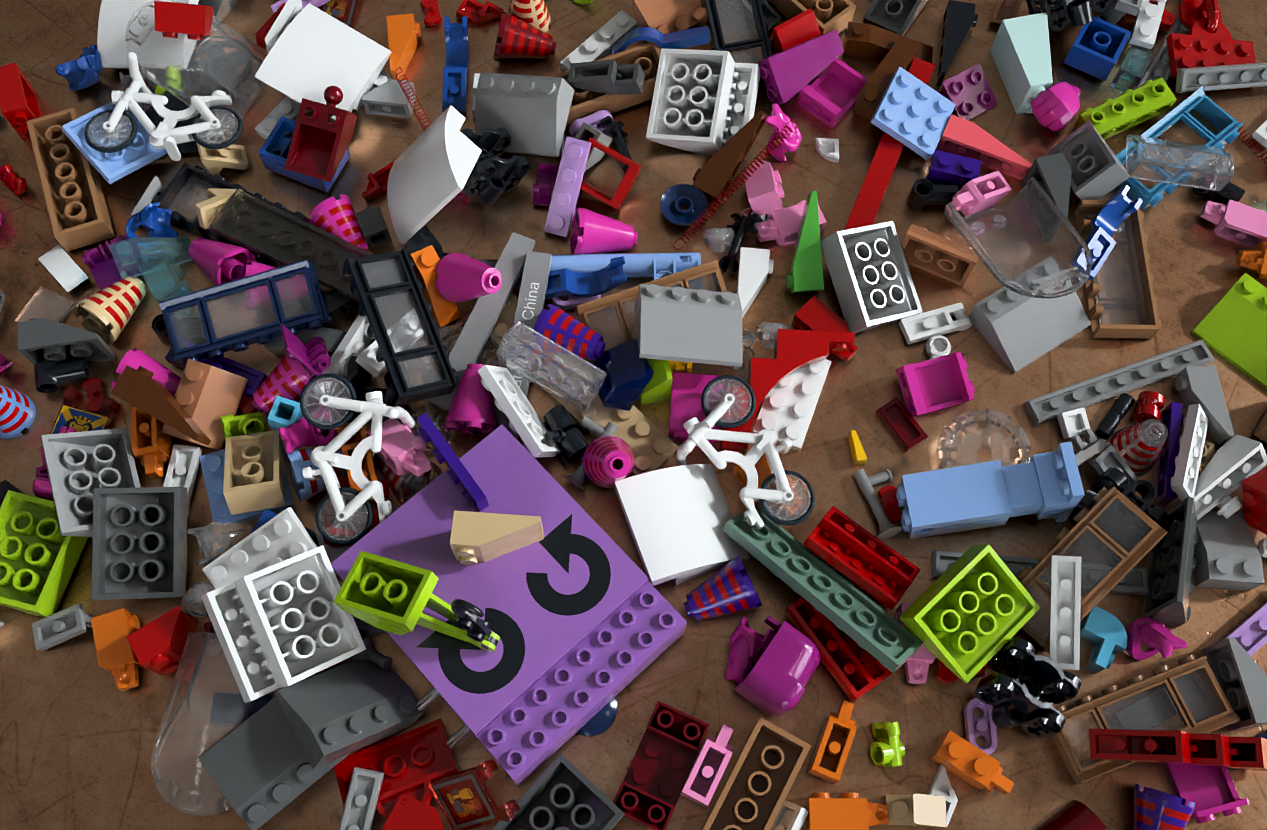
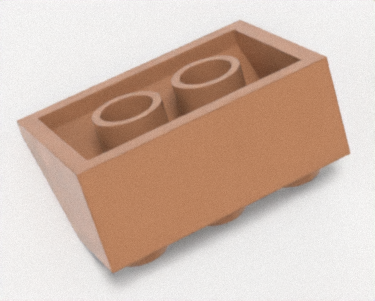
M631 0L637 26L651 27L663 34L683 31L707 18L706 8H702L701 0Z
M911 224L901 245L907 263L962 287L979 256V252L973 250L970 246L961 245L946 236H940L928 231L925 227Z
M188 359L174 398L211 442L209 445H205L195 441L165 423L161 432L214 450H223L225 440L220 417L228 414L235 416L248 379L220 368Z

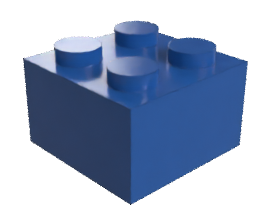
M1093 16V21L1083 25L1064 63L1105 81L1116 64L1131 32Z

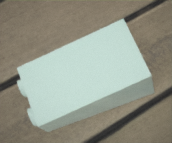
M1046 12L1002 20L990 48L1016 114L1032 113L1030 103L1053 83Z

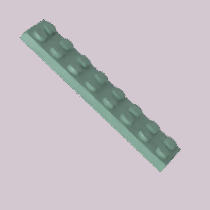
M755 506V509L764 522V527L758 529L756 524L750 526L744 516V512L727 521L722 530L733 541L740 544L752 557L764 564L775 576L783 580L795 593L801 595L817 611L825 615L837 628L844 631L861 648L868 651L881 665L888 668L891 672L894 673L924 643L779 524L770 520L757 506Z

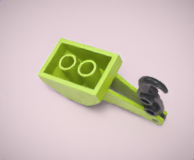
M360 551L333 601L340 609L364 622L400 636L412 632L417 624L469 642L490 652H494L500 639L497 634L490 631V624L479 618L483 617L484 613L474 604L462 599H455L449 605L432 594L439 580L432 571L364 551ZM427 607L433 610L434 612L442 615L443 617L451 620L452 622L456 623L458 626L466 629L467 631L457 628L443 621H440L426 614H423L422 612L424 608Z

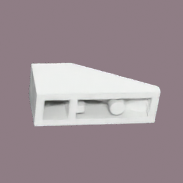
M741 247L736 294H739L742 318L765 285L768 274L773 272L774 259H769V249Z

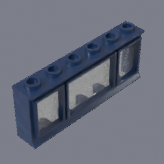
M307 259L158 302L162 310L174 356L173 361L184 364V366H186L188 359L200 362V359L207 357L209 359L223 357L224 352L227 351L240 352L249 349L248 345L258 343L263 345L274 341L273 338L282 336L281 324L294 335H297L299 330L306 328L307 330H316L321 328L323 323L329 322L314 265Z

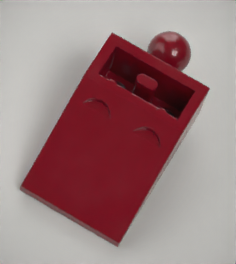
M334 85L328 86L324 90L326 105L302 98L284 169L327 182L332 181L352 139L357 120L355 114L336 108V105L343 100V92Z

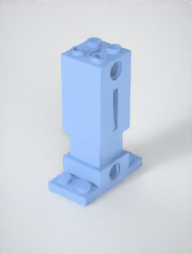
M1071 441L1060 443L1056 451L1034 454L1028 463L1001 467L1000 460L902 475L901 483L897 484L896 491L898 507L903 506L901 516L903 532H908L909 539L1001 526L1006 524L1009 517L1035 513L1037 520L1053 518L1054 523L1064 522L1085 495Z

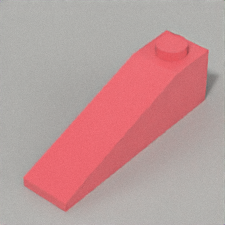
M952 114L937 147L938 150L981 160V166L999 171L1021 181L1024 180L1032 166L1030 162L975 123Z

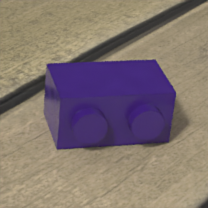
M935 149L928 165L925 179L932 183H955V185H958L959 191L966 183L978 178L981 160Z

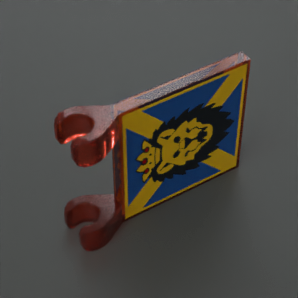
M67 387L64 392L62 407L50 434H59V429L62 426H67L66 433L69 427L74 428L77 432L108 429L111 419L120 408V403L116 402L113 398L106 397L102 402L100 414L80 409L76 406L81 401L83 393L77 391L76 388Z

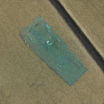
M1131 44L1110 86L1122 92L1128 89L1135 90L1150 63L1156 45L1154 44L1152 49H1147Z
M134 237L109 244L122 279L127 276L137 277L192 260L188 254L191 244L189 238Z

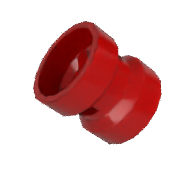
M1153 391L1141 392L1137 400L1139 406L1135 408L1133 418L1138 423L1143 421L1157 425L1146 420L1160 422V410L1164 408L1165 397Z

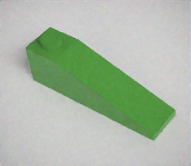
M812 191L807 195L789 273H786V287L790 288L791 294L824 290L817 191Z

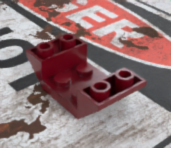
M660 701L657 702L639 747L613 801L625 814V817L652 830H666L710 724Z

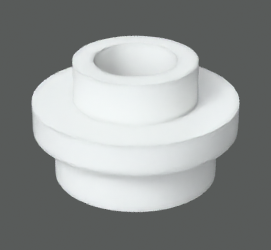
M1228 495L1217 505L1220 510L1216 514L1228 519L1243 506L1239 502L1240 498L1235 496L1232 499Z

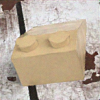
M278 430L226 438L223 494L231 515L286 506L282 446Z
M454 510L450 546L456 560L464 565H476L477 562H487L544 539L541 516Z

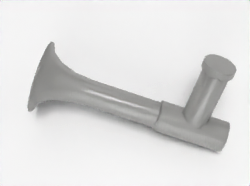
M587 416L580 423L581 427H585L599 437L614 436L618 430V426L612 422H608L606 427L603 428ZM582 463L571 475H563V477L579 489L586 491L583 486L586 473Z
M864 469L854 472L853 475L878 521L880 534L877 538L886 540L898 534L902 527L894 526L889 521L872 487L873 485L892 480L891 471L887 469L868 477Z

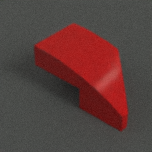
M463 0L456 11V17L462 20V16H467L468 23L479 25L500 17L504 9L489 1H486L483 5L476 0Z
M394 161L376 173L368 174L367 179L369 182L366 192L363 191L362 197L366 201L387 194L388 178Z

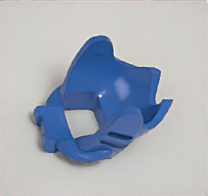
M91 45L90 48H82L83 54L78 59L56 66V73L67 79L71 91L81 90L98 82L99 73L102 71V62L96 45Z
M161 202L147 205L140 212L131 216L126 224V243L130 246L133 245L139 252H143L144 249H149L155 245L174 242L179 236L178 232L173 230L171 226L170 216L172 215V210L158 208ZM140 225L148 230L145 241L134 234Z

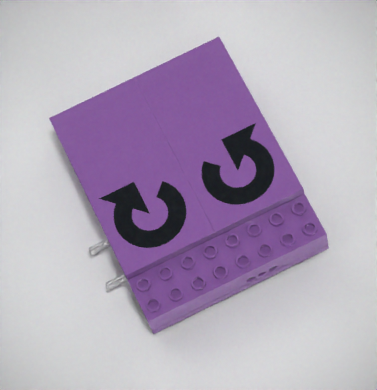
M501 424L459 459L485 494L489 504L488 507L482 511H479L475 504L470 507L461 494L465 490L460 483L456 486L453 484L446 473L450 470L447 468L335 559L331 566L344 582L360 551L427 569L439 578L432 594L449 605L455 599H462L474 604L483 611L484 616L479 618L489 623L490 631L500 637L494 652L484 650L469 642L417 624L412 632L401 636L385 632L433 687L416 702L415 707L432 694L418 708L421 711L440 695L465 724L446 741L447 745L460 733L464 732L449 746L453 749L472 732L514 783L519 786L685 632L687 621L651 585L646 574ZM454 510L541 516L544 539L487 562H477L476 565H464L456 560L450 546ZM425 607L422 612L423 614H426L440 621H443L445 623H448L457 628L467 631L466 629L461 628L456 623L452 622L451 620L443 617L442 615L434 612L433 610Z

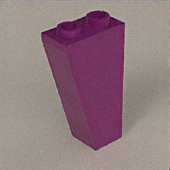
M838 30L824 33L758 61L760 75L765 81L767 96L772 105L789 101L844 52Z

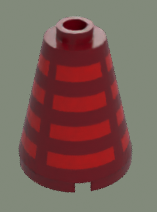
M502 12L493 58L549 59L550 55L554 56L557 42L553 41V36L506 12Z

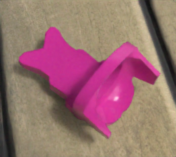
M773 104L772 115L765 118V122L774 129V133L768 143L772 142L771 140L777 138L778 135L784 142L779 139L781 145L778 144V148L770 143V146L775 151H772L769 146L766 148L772 152L774 158L782 163L786 162L784 152L796 151L801 143L802 136L797 125L790 121V118L782 112L779 105ZM784 126H788L789 128H791V129L793 130V132H790L787 127H785V128H783V127H784ZM781 129H785L786 131H788V132L790 133V136H788V135L785 133L784 130H782V131H780V130H781ZM779 132H782L784 135H786L787 139H785Z
M326 406L316 408L309 413L310 417L317 422L318 418L321 417L328 424L336 423ZM304 416L299 418L297 423L290 424L288 428H278L287 454L291 453L295 448L304 446H326L338 435L336 428L329 430L328 436H323L321 429L308 423Z
M741 617L739 626L735 628L730 637V651L727 657L728 667L724 674L725 679H734L737 684L742 682L747 677L748 669L752 666L753 657H756L759 649L767 648L775 636V630L768 629L764 636L749 627L747 617Z
M1141 617L1131 622L1127 629L1129 638L1127 639L1125 650L1136 660L1147 659L1158 652L1161 653L1162 657L1167 658L1174 649L1188 647L1186 641L1174 636L1171 630L1165 628V625L1159 620ZM1145 643L1151 649L1141 652L1140 644Z

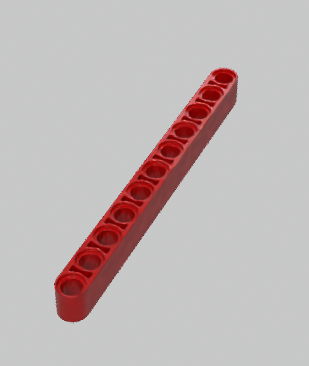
M914 57L908 72L928 85L936 64ZM886 132L882 135L844 230L873 225L904 144Z

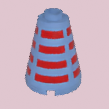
M0 385V439H12L22 434L20 432L24 428H30L35 419L36 408L34 402L25 393Z

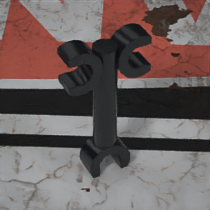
M610 116L600 120L601 124H604L607 128L604 131L605 134L613 136L619 153L633 160L624 141L628 134L621 128L624 126L623 122L614 121ZM623 163L622 169L626 174L629 166Z
M737 213L731 214L730 217L735 223L727 225L726 228L735 236L728 254L719 261V268L723 272H726L727 267L733 272L737 271L739 263L736 258L747 230L751 234L758 233L759 230L754 224L763 221L758 214L753 213L748 217H741Z

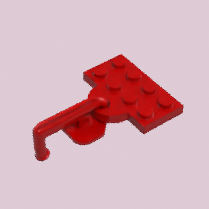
M1183 0L1179 4L1180 20L1189 30L1187 35L1171 33L1166 38L1171 77L1177 78V72L1180 68L1256 63L1253 42L1232 39L1230 31L1222 24L1221 10L1217 0Z
M439 718L348 755L335 765L334 770L343 806H345L354 767L384 772L376 805L380 815L387 820L382 830H444L438 810L430 806L433 796L432 784L459 773L452 748L449 747L450 743L448 745L446 743L448 736L442 719Z

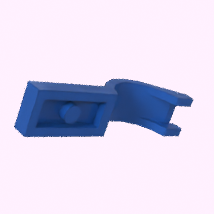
M444 16L446 62L445 67H443L442 112L451 105L460 114L466 115L467 72L469 66L467 16H462V23H450L449 16Z
M707 25L663 34L651 27H638L629 31L610 49L611 55L625 51L630 44L641 40L651 41L664 49H682L710 43V30Z
M1128 185L1123 186L1095 215L1091 223L1092 232L1071 263L1086 280L1093 279L1115 246L1116 242L1111 238L1115 229L1130 214L1137 211L1143 202L1141 198L1132 202L1126 196L1130 189Z
M624 256L610 259V263L605 268L595 272L578 273L566 268L550 271L545 299L564 295L590 297L609 292L627 281L626 275L623 274ZM521 277V278H518V280H519V292H520V286H521L522 277Z

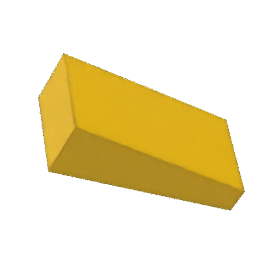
M851 430L848 439L854 465H865L867 461L866 454L856 430Z

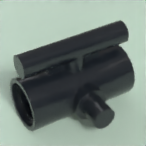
M559 405L544 415L543 419L545 422L543 423L548 430L545 438L547 441L557 443L561 452L556 456L566 469L573 464L572 461L583 456L585 449L589 445L583 435L587 434L588 431L585 427H581L580 424L573 421L564 405Z

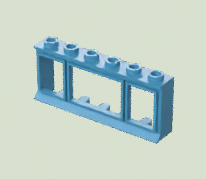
M1200 87L1116 155L1122 165H1124L1136 154H1139L1165 178L1149 190L1128 172L1130 178L1117 186L1116 189L1120 190L1123 186L1128 185L1130 189L1126 196L1131 201L1141 198L1143 202L1140 205V210L1142 211L1150 205L1155 207L1164 198L1163 194L1165 192L1168 195L1178 187L1180 180L1185 182L1195 172L1193 169L1196 167L1201 169L1210 160V155L1215 157L1223 150L1225 143L1230 145L1240 135L1237 131L1244 123L1237 122L1204 94L1203 87ZM1192 109L1196 110L1221 132L1215 136L1188 112ZM1181 119L1208 143L1172 171L1151 153L1146 146Z

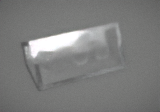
M1131 134L1126 136V171L1130 178L1220 191L1234 177V156L1221 148Z
M520 321L505 332L497 351L501 365L585 415L588 414L607 375L603 370Z

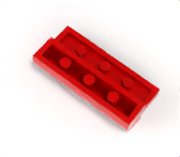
M834 506L825 514L803 543L812 553L821 557L835 570L841 572L858 587L864 589L891 610L897 605L921 570Z
M803 597L786 608L785 613L797 629L818 647L821 656L820 660L852 703L893 674L888 668L881 665L868 651L861 648L844 631L837 628L825 615L817 611Z

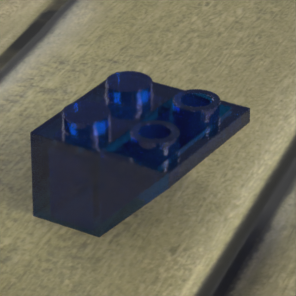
M631 339L604 351L601 357H597L589 370L590 377L603 406L630 411L654 375L647 358H639L637 339Z

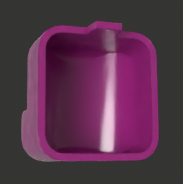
M768 616L764 622L775 630V636L766 649L758 651L756 657L753 658L751 668L748 669L747 677L739 684H736L733 690L767 715L778 717L797 705L805 692L804 687L819 665L821 656L818 647L807 636L785 620L779 623L771 616Z

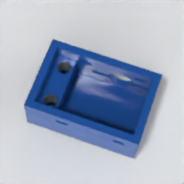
M281 116L258 152L265 168L328 193L350 157L348 149L331 182L286 170L284 167L296 121Z

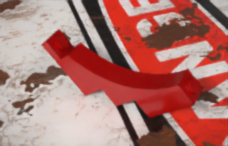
M778 329L775 333L774 359L751 358L749 361L748 384L752 388L756 399V407L752 417L741 426L735 428L721 427V430L750 433L752 423L762 401L780 381L802 367L825 360L829 355V347H832L833 351H846L847 348H850L855 343V332ZM724 387L723 398L726 394L730 393L734 395L735 400L732 407L723 415L722 422L732 423L746 416L750 409L751 401L745 388ZM721 441L720 452L727 450L740 454L746 453L749 443Z
M1089 729L1090 759L1188 764L1250 771H1267V739L1262 737H1229L1223 734L1187 733L1180 730Z

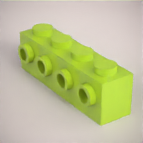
M1162 77L1154 81L1148 80L1135 90L1128 89L1113 100L1108 98L1093 109L1091 107L1084 109L1079 113V118L1074 127L1078 129L1089 120L1101 137L1106 140L1169 111L1177 99Z

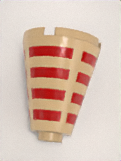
M510 0L508 14L545 33L549 30L548 26L551 24V18L544 0Z
M127 276L78 302L73 306L74 315L76 318L81 315L84 319L81 324L87 331L97 333L104 342L110 339V343H113L119 337L146 295L145 285L139 278Z

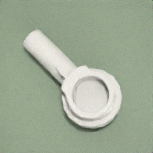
M936 335L927 341L925 349L930 359L948 355L951 351V345L946 337Z

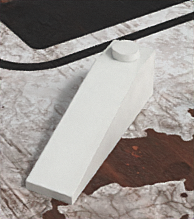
M1237 434L1217 450L1197 479L1194 494L1197 521L1242 485V480L1257 473L1267 465V455L1261 442Z

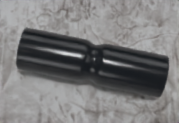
M1122 393L1109 413L1095 430V434L1103 440L1110 438L1120 424V420L1125 417L1134 404V398L1126 393Z

